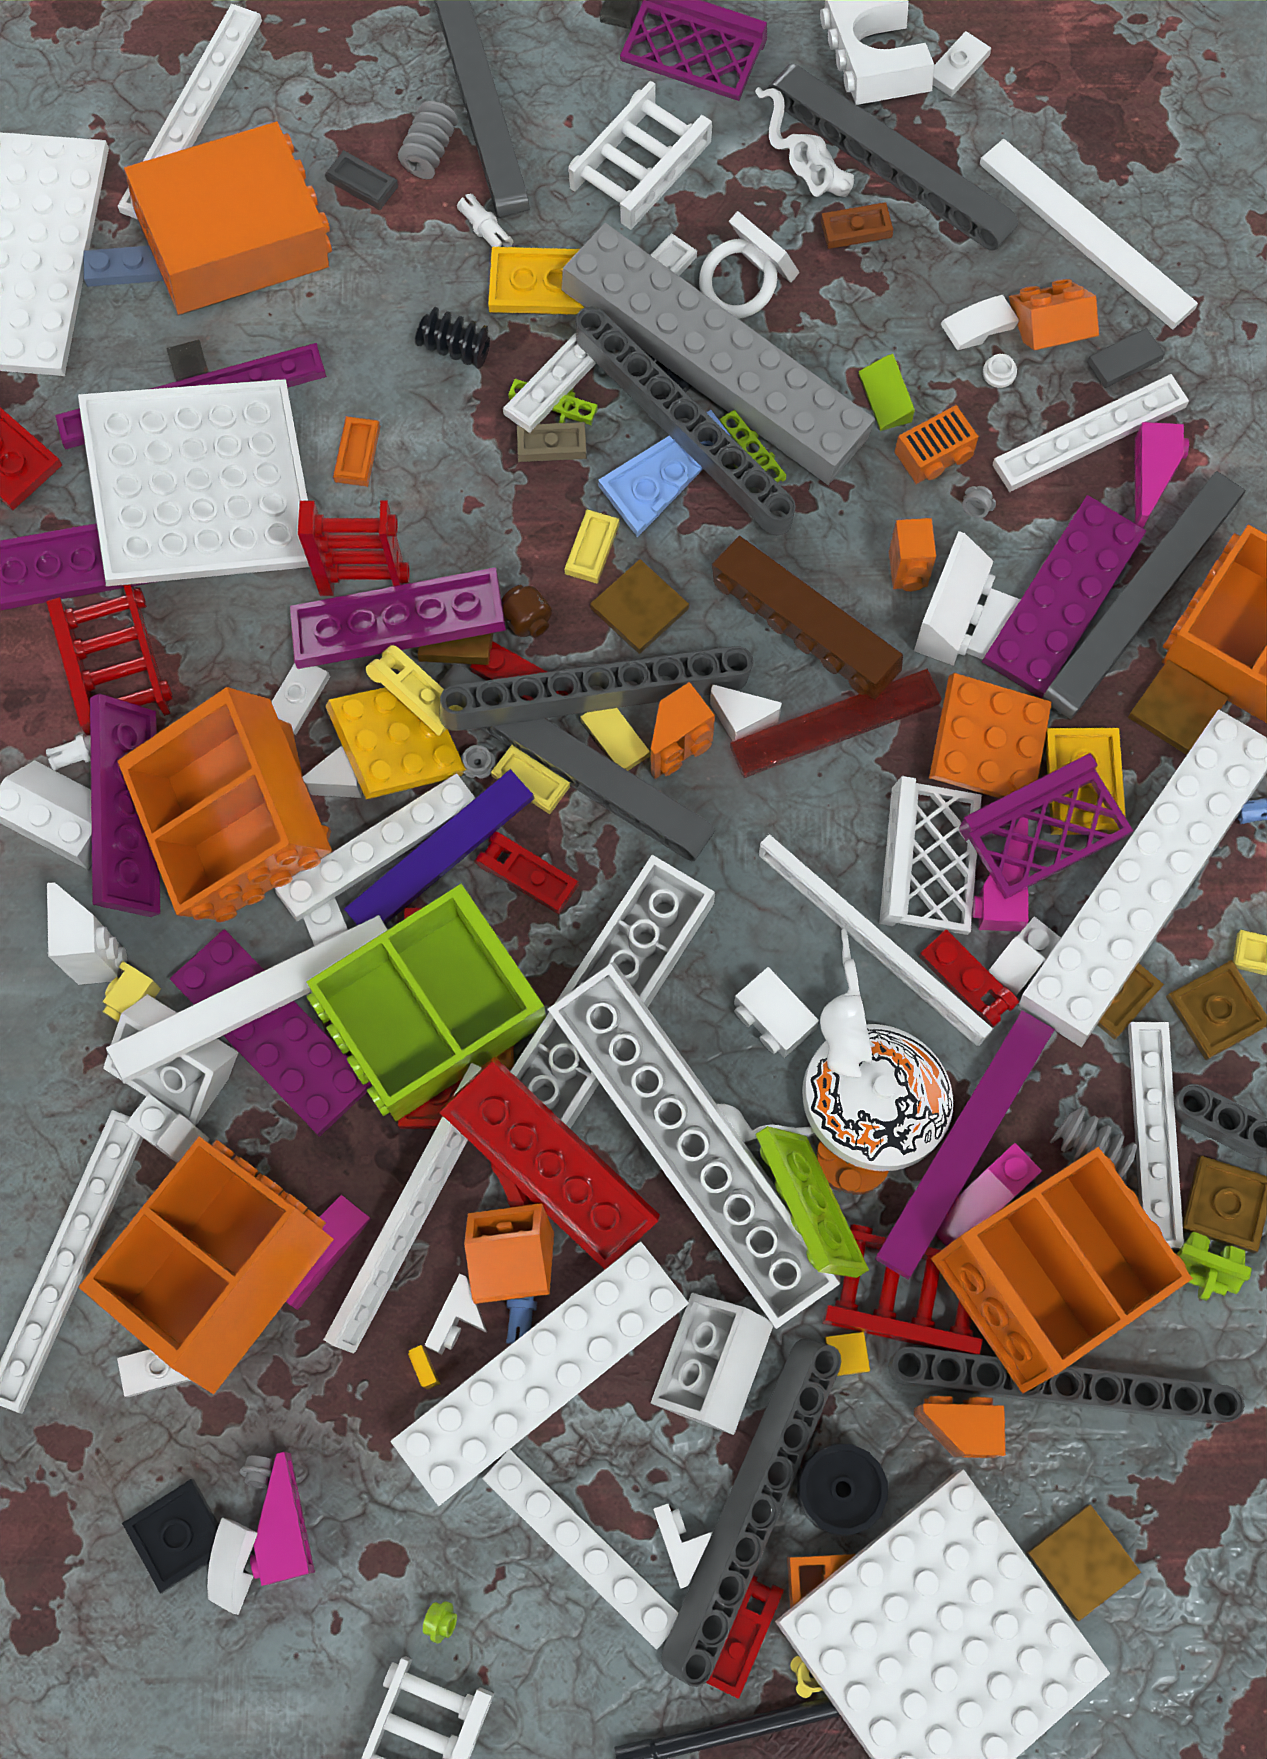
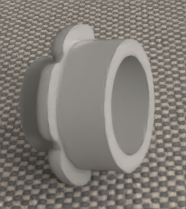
M971 486L966 489L962 506L968 515L975 518H983L989 511L995 509L996 501L992 499V492L984 486Z
M481 745L470 746L461 755V760L466 769L463 773L469 778L478 777L483 779L491 774V768L496 763L494 754ZM476 760L481 761L480 765H475L474 763Z
M248 1456L245 1466H242L239 1471L245 1477V1484L255 1488H267L274 1461L262 1456Z

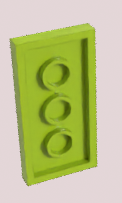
M769 1126L756 1133L755 1135L761 1146V1157L771 1167L776 1178V1190L786 1200L792 1213L790 1217L791 1223L795 1230L802 1235L808 1249L806 1255L811 1265L821 1273L855 1278L869 1271L807 1136Z

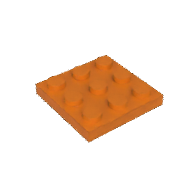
M957 673L949 675L929 778L1000 799L1038 780L1052 702Z

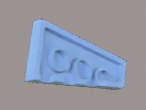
M712 410L706 412L730 436ZM668 436L600 478L598 486L638 538L703 468ZM711 441L700 442L704 446L714 445Z

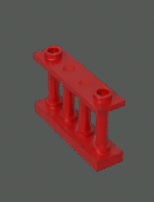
M380 500V518H324L323 514L318 513L315 501L299 502L298 536L320 596H334V583H340V580H392L393 586L409 583V562H403L397 539V515L391 514L388 500ZM330 533H379V534H330ZM335 549H383V550H335ZM340 565H388V566H340Z
M132 584L123 585L126 594L124 596L78 610L73 608L67 609L60 597L46 601L79 724L87 736L91 735V691L96 689V685L142 671H148L152 688L116 699L138 706L156 701L164 716L171 714L168 701L173 700V695L167 679L161 680L141 610L147 607L141 588H134ZM130 609L135 626L82 641L81 638L76 639L74 629L79 628L80 623ZM139 639L143 657L93 672L90 669L85 670L83 660L88 658V654Z
M855 1224L850 1225V1230L863 1258L866 1247L880 1250L887 1239L886 1237L872 1235V1228ZM931 1247L926 1249L921 1258L926 1260L917 1315L916 1318H912L911 1323L896 1320L897 1314L893 1310L900 1274L887 1266L885 1267L878 1309H874L873 1315L859 1312V1305L855 1304L860 1276L858 1278L844 1276L840 1301L836 1300L835 1306L827 1305L822 1322L825 1325L864 1332L865 1334L932 1349L980 1355L983 1340L973 1337V1330H970L972 1318L960 1301L958 1302L955 1325L950 1326L949 1332L934 1328L935 1322L931 1320L940 1271L931 1258L941 1250Z

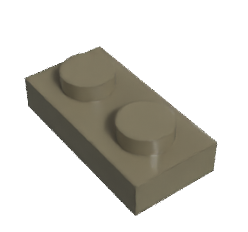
M585 422L537 424L531 433L517 425L518 462L587 459Z

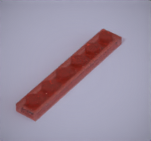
M927 668L892 681L875 700L866 693L864 695L858 694L730 743V748L743 778H747L937 706L941 703L942 698Z

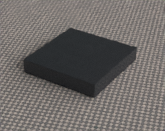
M194 1479L188 1480L122 1523L160 1594L209 1564L214 1539L219 1527V1523Z

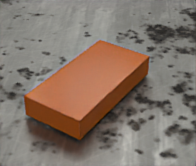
M346 416L333 475L336 483L368 487L381 428L378 420Z

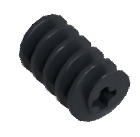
M434 307L430 314H426L421 319L415 335L416 346L425 344L427 350L434 351L437 349L438 353L443 356L449 353L453 360H459L462 357L464 364L471 365L474 362L477 369L483 366L490 347L488 326L484 325L480 332L477 333L476 321L472 320L467 328H464V317L459 316L453 324L451 323L452 315L449 311H446L442 319L439 318L438 307Z

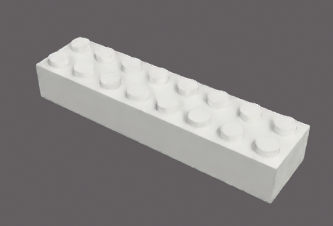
M651 855L555 1003L610 963L615 962L648 1008L713 907L715 892L654 855ZM550 1012L510 1071L570 1129L600 1083Z
M640 1241L390 1442L436 1504L440 1506L680 1312L689 1302Z

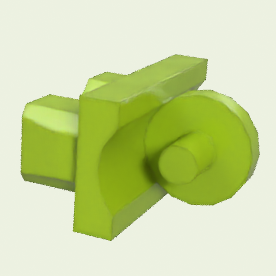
M1192 1232L1177 1255L1184 1261L1186 1270L1193 1278L1188 1283L1199 1286L1198 1298L1207 1301L1212 1292L1223 1296L1226 1295L1227 1291L1238 1294L1243 1283L1250 1279L1252 1271L1251 1267L1245 1266V1250L1234 1246H1225L1220 1256L1208 1252L1210 1244L1208 1237Z

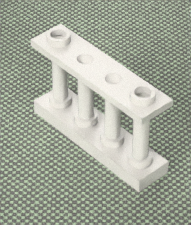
M649 81L642 90L639 89L633 94L630 103L581 156L577 155L571 161L568 168L570 189L575 192L587 180L620 203L621 224L632 230L711 143L712 121L701 115L694 124H685L655 104V83ZM647 114L679 135L680 139L673 146L667 147L636 125ZM627 136L659 157L660 161L653 168L646 169L616 147ZM607 158L640 180V183L633 190L626 191L597 172L596 169Z
M404 1656L400 1659L399 1664L392 1662L383 1686L389 1690L361 1759H385L376 1755L385 1730L443 1754L442 1759H470L495 1693L479 1687L474 1696L467 1693L466 1697L409 1674L408 1670L412 1663V1658ZM401 1689L459 1713L458 1718L464 1720L459 1737L453 1734L450 1738L392 1714Z

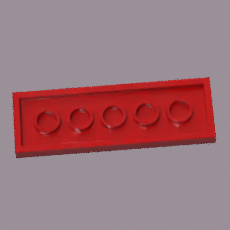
M496 1057L492 1058L441 1108L439 1113L535 1204L542 1203L546 1214L604 1270L659 1221L660 1214Z

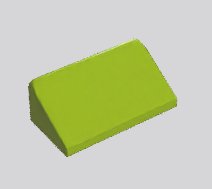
M894 354L887 355L859 371L860 380L880 431L912 422L915 409Z

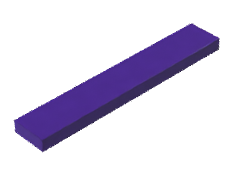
M510 769L345 907L344 910L357 925L378 915L385 925L534 800L533 793Z

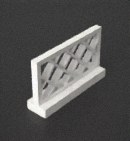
M902 776L895 783L891 793L879 924L894 926L896 923L941 931L947 929L949 932L965 935L971 932L977 852L970 840H967V851L958 857L946 840L956 832L961 834L959 831L961 821L949 806L955 801L971 803V814L981 809V794L916 783V778ZM918 794L930 796L939 808L927 817L918 806ZM941 812L946 815L955 827L944 837L930 821ZM916 817L920 820V822L917 825ZM923 825L936 840V843L925 851L914 839L915 831ZM938 846L943 849L952 861L941 871L927 856L928 853ZM913 851L917 854V857H915L914 859ZM964 858H966V865L962 862ZM919 860L924 863L933 875L932 878L922 885L911 874L912 865ZM954 866L965 877L964 886L958 891H955L943 876L944 873ZM935 880L939 882L950 896L938 906L924 890ZM910 885L914 889L912 893H910ZM964 891L962 900L959 894H961ZM916 894L919 895L930 909V912L923 917L908 915L909 900ZM953 900L962 911L961 923L948 921L940 909ZM934 914V916H935L937 919H932V918H929V917Z

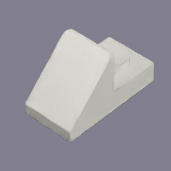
M1033 917L1020 934L1014 937L988 971L1005 988L1017 996L1044 964L1061 937L1036 917Z
M150 1094L147 1095L125 1124L177 1163L199 1136L207 1142L210 1140L208 1136L182 1114H176Z
M459 1274L425 1343L428 1349L441 1355L445 1348L451 1350L454 1347L461 1332V1328L457 1327L459 1320L487 1333L478 1304H474L472 1300L470 1281L461 1274Z
M665 1504L653 1510L681 1589L689 1585L712 1532L681 1542L679 1535L686 1533L680 1511L679 1509L671 1511L669 1504Z

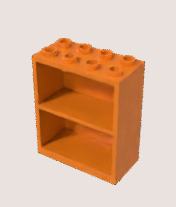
M277 121L124 167L134 212L178 315L329 267L328 253L332 252V247L326 234L330 232L327 217L324 212H318L316 208L318 201L312 185L306 186L304 181L306 174L300 159H294L292 155L294 153L292 140L288 133H282Z
M1248 524L1241 536L1236 533L1232 535L1221 556L1216 560L1205 581L1193 596L1184 614L1181 615L1172 629L1171 634L1163 645V648L1168 650L1162 663L1165 664L1167 660H1170L1227 696V701L1267 723V534Z
M226 687L117 760L173 908L178 916L193 917L195 920L213 919L216 922L228 921L237 915L236 911L242 907L260 902L264 899L266 892L289 884L293 880L292 876L302 870L316 867L321 863V858L332 852L275 709L268 698Z
M199 1136L78 1288L168 1366L212 1394H215L334 1239L322 1230L326 1222L307 1209L303 1203L291 1194L286 1193L267 1176L259 1173L255 1178L254 1176L258 1173V1170L237 1155L231 1160L235 1153L217 1139L211 1145Z
M1099 1146L965 1232L931 1258L1022 1394L1063 1371L1193 1279L1186 1270L1184 1261L1173 1252L1162 1236L1159 1226L1151 1221L1139 1204L1136 1194L1126 1186L1116 1172L1112 1160L1104 1155Z

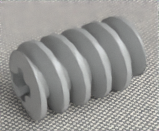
M426 101L420 105L413 119V124L410 126L408 135L403 141V146H401L398 152V159L402 166L414 176L422 179H432L435 175L434 168L439 166V158L444 155V147H447L449 144V137L454 133V126L458 124V117L449 106L440 102Z
M1082 1106L1074 1112H1070L1051 1138L1050 1143L1062 1137L1064 1140L1061 1151L1066 1152L1073 1146L1076 1147L1074 1156L1076 1161L1099 1146L1104 1155L1112 1160L1116 1172L1122 1179L1134 1161L1137 1145L1132 1142L1122 1148L1124 1136L1121 1133L1109 1139L1111 1126L1108 1124L1096 1130L1098 1117L1095 1115L1083 1121L1086 1109Z

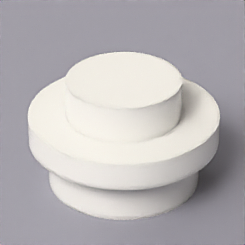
M1006 354L992 356L985 362L983 367L985 381L997 388L1011 385L1017 375L1016 364Z

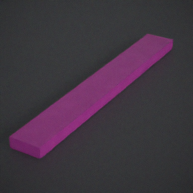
M313 343L150 389L286 379L287 388L327 376L317 343ZM80 408L55 415L65 450L84 445Z
M1021 1011L875 1257V1260L909 1280L1055 1029L1028 1013Z

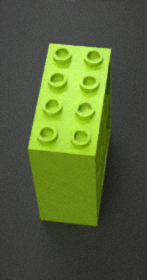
M462 883L306 981L312 993L306 996L323 1024L331 1020L332 1024L326 1028L343 1055L351 1051L352 1055L346 1059L363 1085L368 1082L372 1084V1087L367 1089V1092L383 1117L390 1113L395 1121H398L461 1080L471 1063L481 1067L492 1058L538 1030L546 1018L543 1003Z

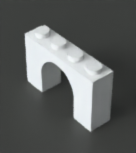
M825 0V8L820 10L822 28L828 29L830 49L836 51L837 68L839 71L844 72L846 92L852 93L856 105L932 91L934 62L926 43L894 49H876L860 42L861 39L873 34L906 29L908 0Z

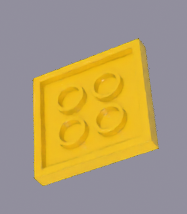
M386 687L329 699L325 706L366 799L447 780L456 773L460 777L463 775V771L466 770L448 729L438 736Z

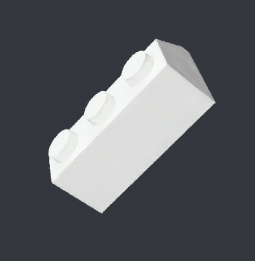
M958 531L923 619L914 649L917 653L953 666L958 654L963 656L966 654L972 638L966 632L970 624L977 626L984 607L978 604L981 594L989 595L996 577L989 574L994 561L965 533Z
M35 760L5 777L0 784V823L88 870L92 865L91 790Z
M55 882L47 883L48 957L78 985L111 982L117 977L120 978L122 970L119 966L123 961L127 963L125 947H121L116 937H113L108 932L107 927H104L92 913Z
M147 994L121 1013L111 1045L176 1014V1012ZM216 1038L126 1084L146 1097L148 1094L152 1095L176 1114H182L192 1124L197 1125L228 1081L238 1051ZM107 1055L103 1069L121 1080L112 1060Z
M691 1293L688 1301L689 1304L686 1306L651 1404L708 1427L734 1435L773 1324L769 1319L746 1307Z

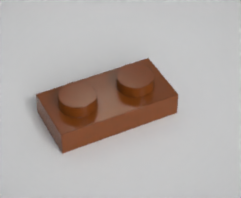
M886 202L821 214V224L828 249L889 239L893 236L894 230Z

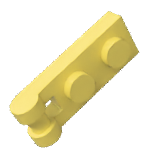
M390 645L382 652L380 660L374 659L366 666V673L374 682H381L438 736L447 730L439 719L440 696L444 689L401 649ZM391 668L397 669L400 672L396 674ZM458 705L448 707L453 711H460L463 709Z

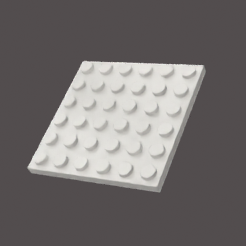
M286 379L78 394L106 587L309 567L298 536L299 502L308 501Z
M964 1469L957 1470L775 1621L871 1759H1016L1110 1675V1672Z

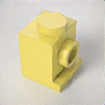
M124 961L119 966L123 974L120 978L117 977L111 981L105 991L106 997L103 1000L107 1006L102 1012L116 1022H119L123 1011L148 994L155 999L161 990L151 978Z

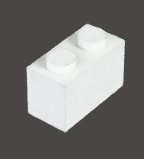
M769 967L735 996L734 1005L737 1007L734 1010L735 1014L747 1027H750L752 1024L762 1034L759 1037L761 1042L773 1054L778 1051L785 1058L818 1027L819 1020Z

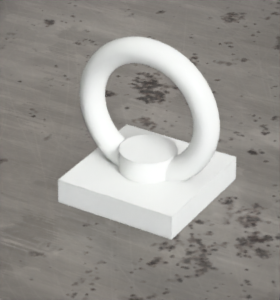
M737 211L729 220V223L740 239L726 241L710 252L701 267L699 288L700 292L737 319H741L759 312L770 301L777 284V272L790 283L800 272L785 250ZM734 253H742L753 265L764 272V281L759 293L752 300L741 305H730L721 301L715 294L712 286L715 268L721 260Z

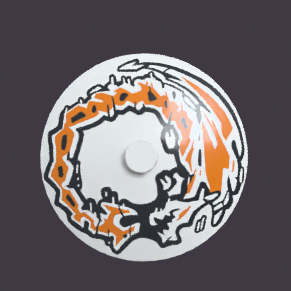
M866 1024L871 1044L872 1063L865 1061L859 1063L862 1077H848L831 1071L827 1064L829 1046L827 1041H825L815 1053L804 1076L802 1089L804 1110L816 1136L839 1158L868 1170H899L920 1162L943 1139L950 1125L953 1113L952 1088L948 1075L939 1059L919 1039L891 1026Z

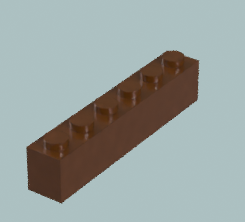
M740 535L712 563L713 582L722 593L726 595L732 594L740 600L741 605L749 613H757L766 619L768 625L776 633H784L789 636L803 653H812L821 660L822 665L830 673H839L847 679L850 686L861 695L866 693L875 700L902 671L903 654Z

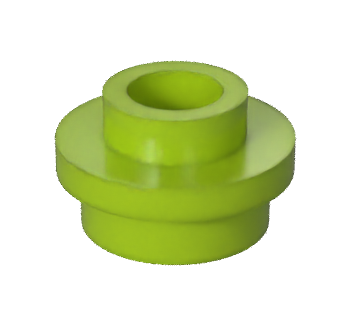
M444 1601L442 1604L434 1602L426 1613L423 1622V1634L430 1636V1640L434 1643L439 1644L445 1637L449 1638L455 1629L457 1614L453 1613L454 1607L452 1603Z

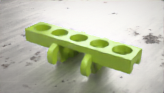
M514 379L508 394L509 400L516 395L515 389L521 390L527 382ZM573 387L552 408V411L561 413L559 423H565V418L592 425L598 405L575 398L576 393L573 392ZM583 409L586 411H590L591 413L589 415L584 416L581 415L578 412V410Z
M735 410L719 419L729 432L730 437L766 472L769 469L775 472L778 477L773 479L777 483L786 480V474L774 460L775 455L773 452L769 453L758 440L759 435L757 432L751 431ZM732 419L737 427H728L726 424L727 420ZM739 431H742L745 435L741 439L736 437ZM754 443L758 445L759 450L755 453H750L746 447Z

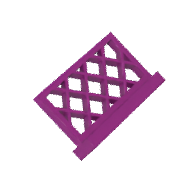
M643 0L620 54V61L740 101L759 52L764 49L766 44L767 22L702 0ZM647 13L660 16L663 24L647 31L644 20ZM681 24L690 26L693 34L676 40L672 28ZM667 31L672 43L656 50L651 38ZM711 34L719 36L723 44L706 50L702 38ZM645 40L652 51L641 57L631 54L633 46ZM697 41L702 53L686 60L681 47ZM740 44L752 47L750 54L739 60H736L731 48ZM676 50L681 62L671 67L664 65L660 57ZM726 51L732 63L716 70L710 58ZM706 60L711 72L701 77L693 75L690 66ZM735 70L739 77L736 88L723 85L719 77Z
M1091 753L963 818L959 831L965 841L970 840L1005 899L1132 834V827L1095 769L1098 764ZM1091 783L1098 794L1096 805L1076 800L1078 789ZM1072 792L1071 798L1065 796ZM1055 801L1069 805L1065 821L1045 816L1047 804ZM1074 807L1094 813L1090 829L1070 823ZM1041 808L1040 814L1034 813V811ZM1099 814L1113 818L1120 830L1112 834L1096 831L1095 828ZM1024 817L1037 821L1034 837L1013 832L1016 820ZM1042 823L1063 829L1059 845L1038 839ZM1010 824L1008 830L1002 829V827ZM1067 831L1088 836L1085 848L1077 851L1064 847ZM991 833L1006 837L1002 854L987 850L981 838ZM1093 838L1099 839V841L1092 844ZM1011 839L1031 845L1027 861L1007 856ZM1036 846L1057 852L1054 864L1045 867L1032 863ZM1061 854H1064V855H1067V856H1068V857H1066V858L1060 860ZM994 860L1000 861L999 866H997ZM1004 863L1025 868L1022 880L1009 886L1002 874ZM1030 870L1037 872L1029 876Z

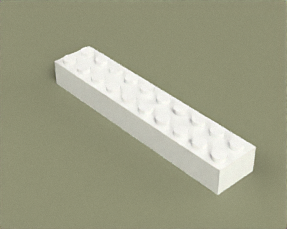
M1218 709L1024 991L1018 1006L1019 1008L1052 1027L1056 1032L1082 1048L1241 812L1243 806L1266 775L1267 737Z
M615 962L610 963L548 1008L551 1015L776 1329L840 1284L839 1275L818 1272L811 1265L806 1255L808 1249L802 1235L795 1230L791 1223L790 1217L792 1213L786 1200L779 1195L773 1182Z

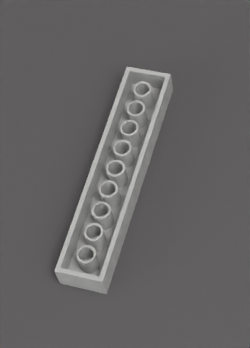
M604 223L563 267V292L584 307L593 306L601 309L641 349L730 413L735 410L750 429L756 431L757 434L825 484L829 485L868 440L875 421L874 417L607 223Z

